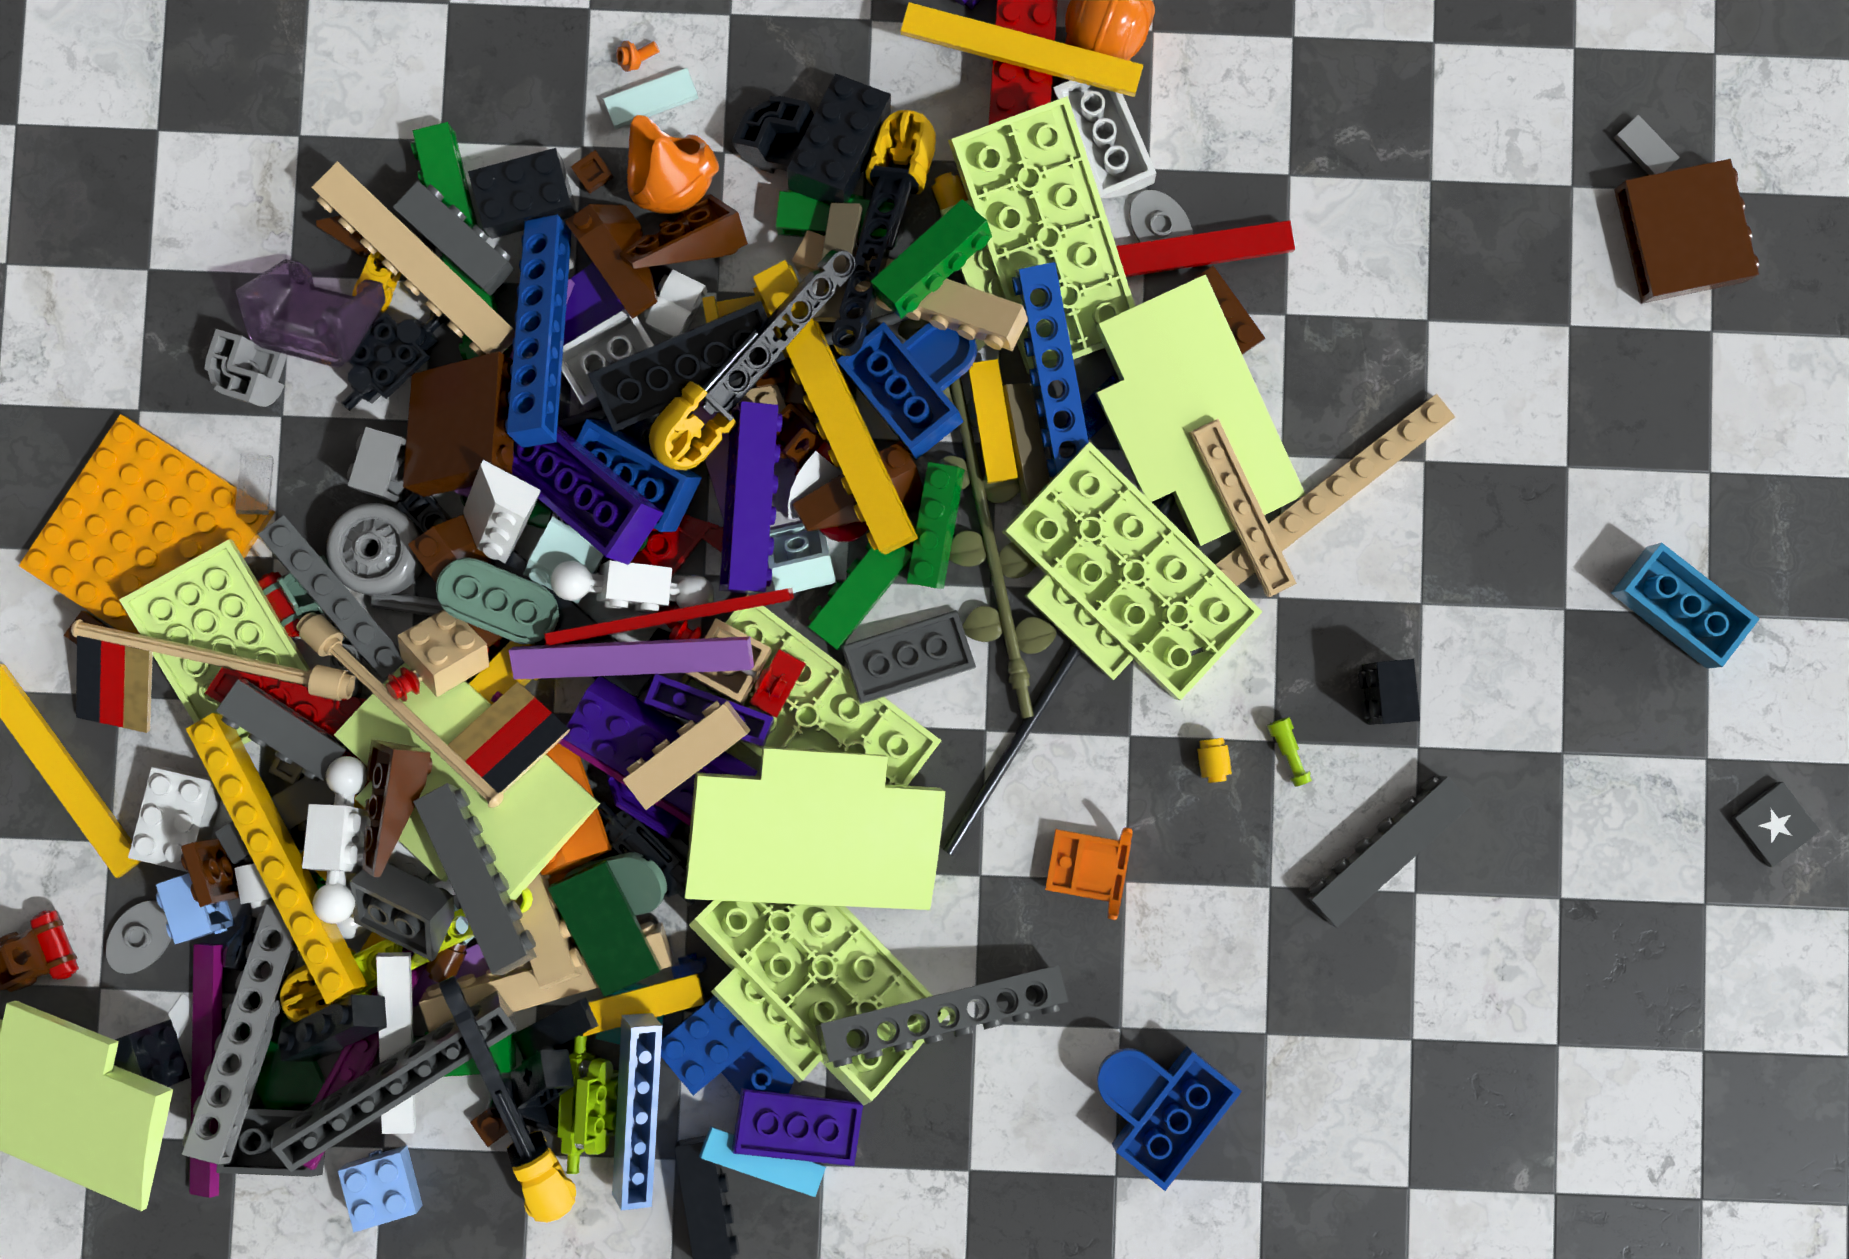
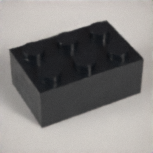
M556 148L468 171L482 227L491 239L523 231L525 221L557 214L564 220L577 213L564 162Z

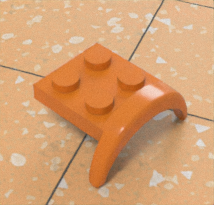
M1124 827L1119 840L1056 829L1045 890L1107 901V917L1116 920L1119 915L1133 834L1132 829Z

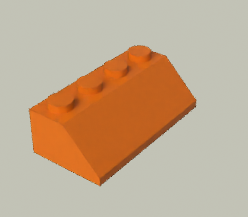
M557 743L546 754L593 796L580 756ZM598 808L592 812L542 869L541 875L565 874L612 850Z

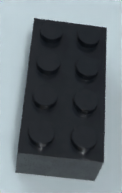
M835 73L787 168L788 189L831 205V203H848L871 156L877 132L883 121L891 115V94Z

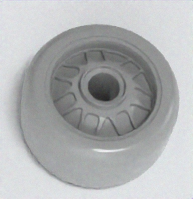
M380 503L361 504L343 513L332 526L326 544L327 560L332 572L349 589L370 596L394 595L411 586L423 570V565L408 545L423 533L407 515L394 507ZM377 541L379 545L378 552L370 557V547Z

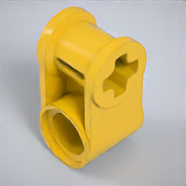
M377 251L374 255L370 253L360 278L354 286L352 299L354 302L383 313L391 303L393 292L402 273L399 271L395 276L388 268H381L383 265L381 262L385 257Z

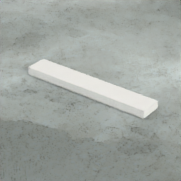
M411 952L378 953L376 957L378 996H385L387 1028L379 1031L380 1063L413 1043ZM415 1095L381 1115L382 1134H408L415 1132Z

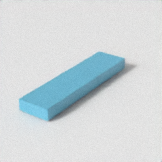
M710 1126L699 1155L701 1159L816 1197L826 1169L824 1165L809 1161L733 1154L731 1151L734 1134Z

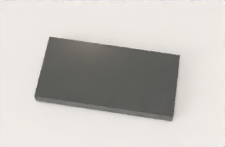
M957 610L841 647L860 705L976 668Z

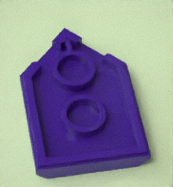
M606 773L615 805L669 839L682 820L656 804L645 810L627 786Z

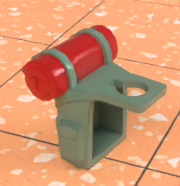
M323 555V556H320V558H321V559L326 563V565L330 568L329 563H328L327 559L325 558V556H324V555ZM270 572L263 575L258 581L264 595L281 621V625L290 637H299V631H297L296 627L303 616L311 612L316 613L320 611L324 613L290 573L282 576L280 572Z

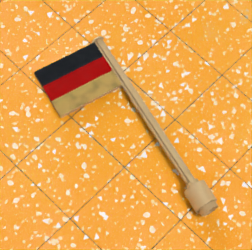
M315 612L308 613L297 624L296 629L299 631V637L321 657L333 655L488 802V807L490 808L499 806L504 798L503 793L570 732V729L517 682L447 745L399 699H394L388 689L342 646L343 634L323 615H317Z
M81 619L76 620L71 627L72 635L77 638L76 718L145 733L150 731L153 652L304 684L308 688L310 695L337 701L350 699L355 688V676L350 675L346 670L317 664L313 670L305 671L84 623Z

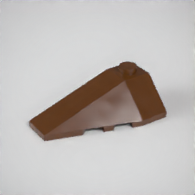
M710 194L702 198L691 208L678 212L680 217L672 223L667 220L659 225L661 231L657 234L643 236L619 254L624 262L636 269L728 256L736 253L739 248L748 243L738 211Z
M589 204L565 220L632 319L658 302L649 267L634 269L624 262L619 254L643 236L641 225L626 205Z
M899 441L880 451L879 455L905 511L908 513L920 507L923 487L914 461L902 441ZM844 474L839 475L792 504L807 532L860 522L854 510V506L857 505L853 493L848 495L841 482V478L845 477Z
M464 514L433 526L408 544L436 584L441 571L456 559L470 557L492 564L491 558L477 549ZM469 624L487 643V648L503 638Z
M371 739L366 781L372 782V796L370 799L365 800V810L368 811L371 826H367L364 831L363 870L373 877H380L415 807L413 801L419 799L426 785L427 775L432 770V759L430 757L431 752L419 747Z

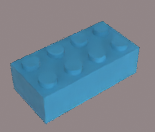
M1662 542L1647 546L1611 592L1613 596L1706 669L1723 667L1759 621L1757 616Z

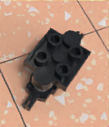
M387 312L381 315L341 353L353 366L347 377L353 391L341 401V404L351 411L362 399L374 403L380 396L385 399L391 396L431 358L427 351L438 342L433 332L446 319L442 315L438 317L434 314L425 323L413 318L398 324Z
M606 802L601 803L600 807L597 808L600 816L608 823L605 831L607 837L613 842L611 846L615 849L610 856L636 852L644 855L641 858L647 861L651 859L659 866L665 876L667 891L664 895L667 898H671L679 894L689 906H692L698 899L684 898L687 872L685 867L687 866L689 844L676 831L668 839L625 811L616 814Z

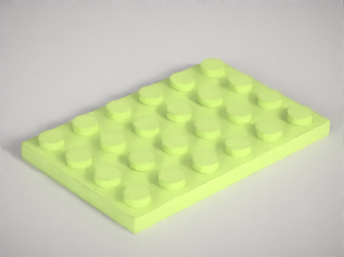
M232 539L219 544L119 599L140 635L305 671L310 669L294 641L288 636L286 630L281 625V621ZM153 652L155 660L194 723L211 713L220 714L216 710L221 703L206 695L205 692L220 671L221 666ZM241 727L236 729L243 744L252 741L248 738L249 732Z

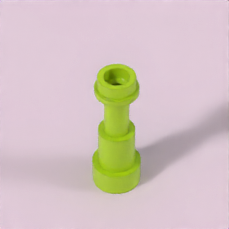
M1285 717L1268 724L1267 728L1271 737H1275L1282 756L1285 755L1293 773V777L1290 780L1294 786L1298 787L1312 781L1311 772H1305L1297 753L1299 747L1292 732L1294 726L1290 717Z

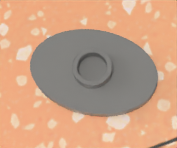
M1145 190L1136 195L1132 201L1130 223L1139 243L1193 235L1186 213L1174 199L1165 193L1156 190Z
M157 900L141 902L131 907L117 920L111 929L106 943V958L111 968L116 972L131 974L141 971L157 961L167 949L172 938L166 930L167 918L164 909L159 906Z

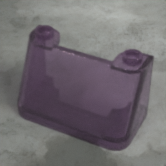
M284 259L235 290L247 334L253 343L264 349L337 368L351 360L385 303V294L381 282L364 280L357 285V295L351 296L315 287L310 270L305 265L288 259Z

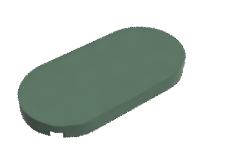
M470 557L456 559L445 566L438 577L436 584L438 600L449 615L520 644L539 642L545 639V633L553 632L557 626L559 619L558 605L555 597L547 588L490 563Z
M636 852L624 853L585 863L572 869L564 877L566 878L603 860H607L635 916L656 909L664 900V894L667 891L666 879L659 866L651 859L647 861L641 858L644 855Z

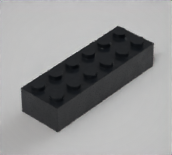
M757 301L587 373L613 432L662 412L675 397H682V389L690 381L702 388L753 331L756 332L768 319L762 302ZM756 347L750 352L749 358L751 363L755 364L762 360L763 350L761 347ZM783 352L779 354L780 357L775 363L785 359ZM740 370L733 371L729 375V383L742 378V372Z

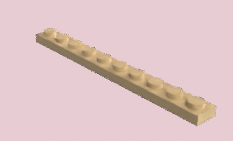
M1438 394L1432 396L1268 523L1281 552L1455 418ZM1242 544L1215 564L1236 586L1255 573Z

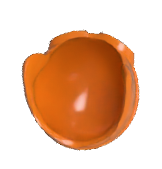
M1070 0L1065 17L1067 32L1065 44L1130 61L1141 49L1147 38L1155 15L1154 3L1152 0Z
M642 115L635 116L630 126L627 169L628 192L632 201L642 209L663 214L678 213L694 206L705 195L712 182V177L719 170V164L714 152L704 140L696 135L676 138L662 132L648 117Z

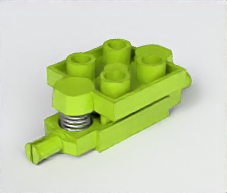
M583 1034L574 1038V1050L569 1055L574 1086L560 1095L557 1137L562 1138L561 1153L567 1155V1174L579 1173L580 1155L584 1151L587 1155L604 1153L609 1144V1137L615 1135L619 1071L613 1070L612 1063L609 1060L602 1058L594 1059L595 1055L586 1053L587 1036L583 1037Z

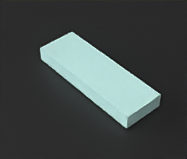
M688 68L603 99L615 129L631 124L633 118L637 115L650 117L699 99Z

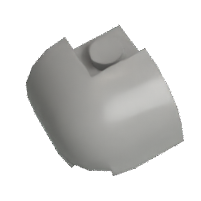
M216 329L206 356L204 369L208 371L214 390L232 399L267 407L276 401L285 386L279 383V379L288 353L255 343L243 336Z

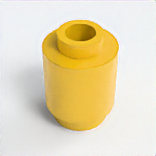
M949 172L935 178L936 183L931 188L940 210L956 205L961 199L964 201L968 200L959 175L952 176V173Z
M1224 738L1199 741L1200 748L1197 751L1201 778L1208 777V783L1227 781L1226 775L1232 774L1228 745L1224 744Z

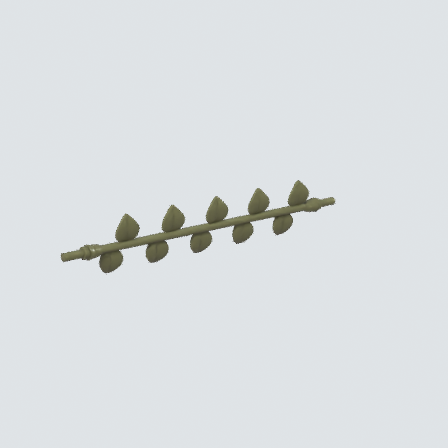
M923 319L903 321L898 327V334L901 338L908 340L928 324L929 321ZM975 338L978 352L986 343ZM959 378L942 392L958 409L964 421L959 425L966 461L960 457L947 456L941 459L938 464L957 466L965 470L961 490L965 489L971 482L982 536L973 531H963L957 534L952 540L949 560L960 566L972 567L981 564L987 557L998 611L989 606L977 607L969 614L962 626L967 637L979 642H990L999 638L1002 633L1004 634L1009 657L1008 679L1009 683L1011 682L1012 690L1016 689L1023 719L1034 715L1028 692V686H1030L1029 678L1031 677L1024 660L1021 658L1020 651L1027 654H1035L1045 650L1056 637V629L1037 617L1026 618L1018 624L1016 629L1014 627L1004 576L1011 579L1024 577L1036 565L1013 542L1007 544L998 553L987 500L995 504L1010 501L1020 492L1019 481L1017 478L1016 480L987 484L986 475L982 479L971 428L973 426L978 429L973 397L966 405L961 378Z

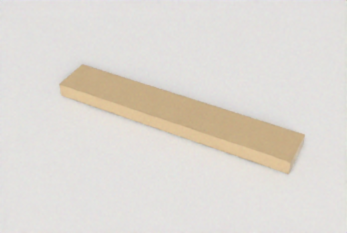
M1219 419L1189 432L1266 596L1271 597L1297 584Z

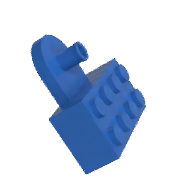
M883 322L864 338L862 347L856 354L852 356L842 355L837 359V362L848 378L917 460L964 422L958 409L942 391L971 368L976 359L977 344L975 338L968 340L960 336L957 331L948 328L940 330L930 322L902 344L885 322Z
M586 419L576 441L663 512L654 529L659 532L677 531L702 477L689 469H670L656 459L649 446L621 430L613 432L611 425L604 420ZM604 556L602 560H609L610 558Z
M715 995L661 1040V1057L693 1096L720 1073L725 1076L739 1095L741 1088L789 1093L795 1079Z
M1188 1046L1185 1047L1168 1071L1145 1053L1136 1049L1124 1048L1109 1054L1101 1063L1097 1073V1086L1103 1100L1128 1121L1112 1142L1115 1152L1164 1191L1171 1185L1242 1092L1235 1083Z

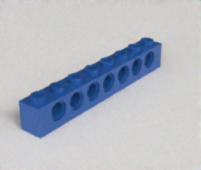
M558 214L525 221L524 234L521 237L523 246L522 259L519 262L521 273L520 284L517 287L516 331L512 341L514 355L513 364L510 367L512 378L511 390L508 393L509 413L505 427L507 434L522 448L554 443L557 439L572 231Z
M1052 262L1016 270L1017 276L1012 277L1015 296L1020 295L1028 318L1025 325L1028 338L1024 339L1026 356H1032L1034 368L1029 369L1032 387H1038L1040 399H1035L1038 417L1044 418L1045 429H1041V437L1044 448L1049 447L1051 459L1046 460L1050 477H1054L1089 442L1056 263ZM1034 289H1040L1045 293V303L1040 307L1033 305L1030 300L1031 292ZM1042 319L1047 320L1051 324V332L1047 337H1041L1036 332V325ZM1047 350H1052L1057 355V362L1051 368L1045 367L1042 363V355ZM1054 380H1058L1063 387L1061 395L1057 398H1052L1047 391L1048 385ZM1063 410L1068 415V422L1064 427L1057 428L1054 425L1053 417L1058 411ZM1071 441L1074 446L1072 455L1066 458L1061 457L1059 454L1061 443Z

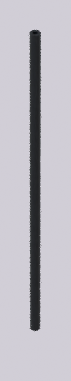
M1172 493L1165 495L1158 506V509L1165 516H1167L1176 502ZM1074 643L1071 644L1032 707L1034 716L1024 719L943 848L948 854L953 856L1080 655L1081 650Z

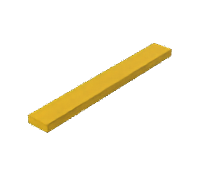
M910 2L908 3L901 27V35L1132 97H1135L1143 69V64Z
M0 664L1 720L115 878L122 877L142 862L128 858L132 844L131 838L6 665Z

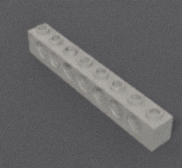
M266 905L265 909L259 913L256 921V928L258 929L254 941H251L247 947V962L244 971H241L237 977L235 984L237 992L234 1001L226 1009L225 1020L227 1022L223 1033H220L216 1039L214 1046L216 1054L213 1063L208 1066L205 1072L204 1082L206 1084L203 1093L194 1104L193 1113L195 1117L192 1126L187 1129L183 1137L182 1145L184 1149L182 1155L215 1164H226L231 1161L282 1007L280 1001L282 984L288 975L293 972L299 955V950L277 907ZM276 932H279L281 941L278 946L273 948L271 938ZM268 962L271 966V971L266 978H263L261 976V968ZM255 993H258L260 995V1004L257 1008L253 1009L250 1003L251 998ZM247 1023L250 1027V1034L243 1040L240 1031L243 1025ZM234 1055H237L240 1064L233 1071L230 1067V1060ZM226 1086L229 1090V1097L223 1103L220 1100L219 1094L221 1089ZM213 1118L218 1121V1130L214 1135L209 1130V1123Z

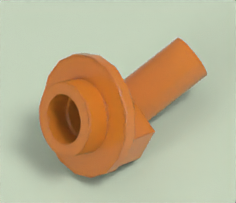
M623 41L617 49L616 58L625 72H629L631 70H638L642 61L659 53L660 50L655 41L638 50L634 43Z

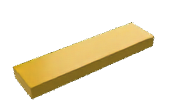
M998 359L974 362L968 372L987 484L1016 480L1018 475Z
M698 973L589 1001L588 1003L599 1026L583 1033V1037L621 1027L622 1015L653 1013L655 1017L705 1004Z

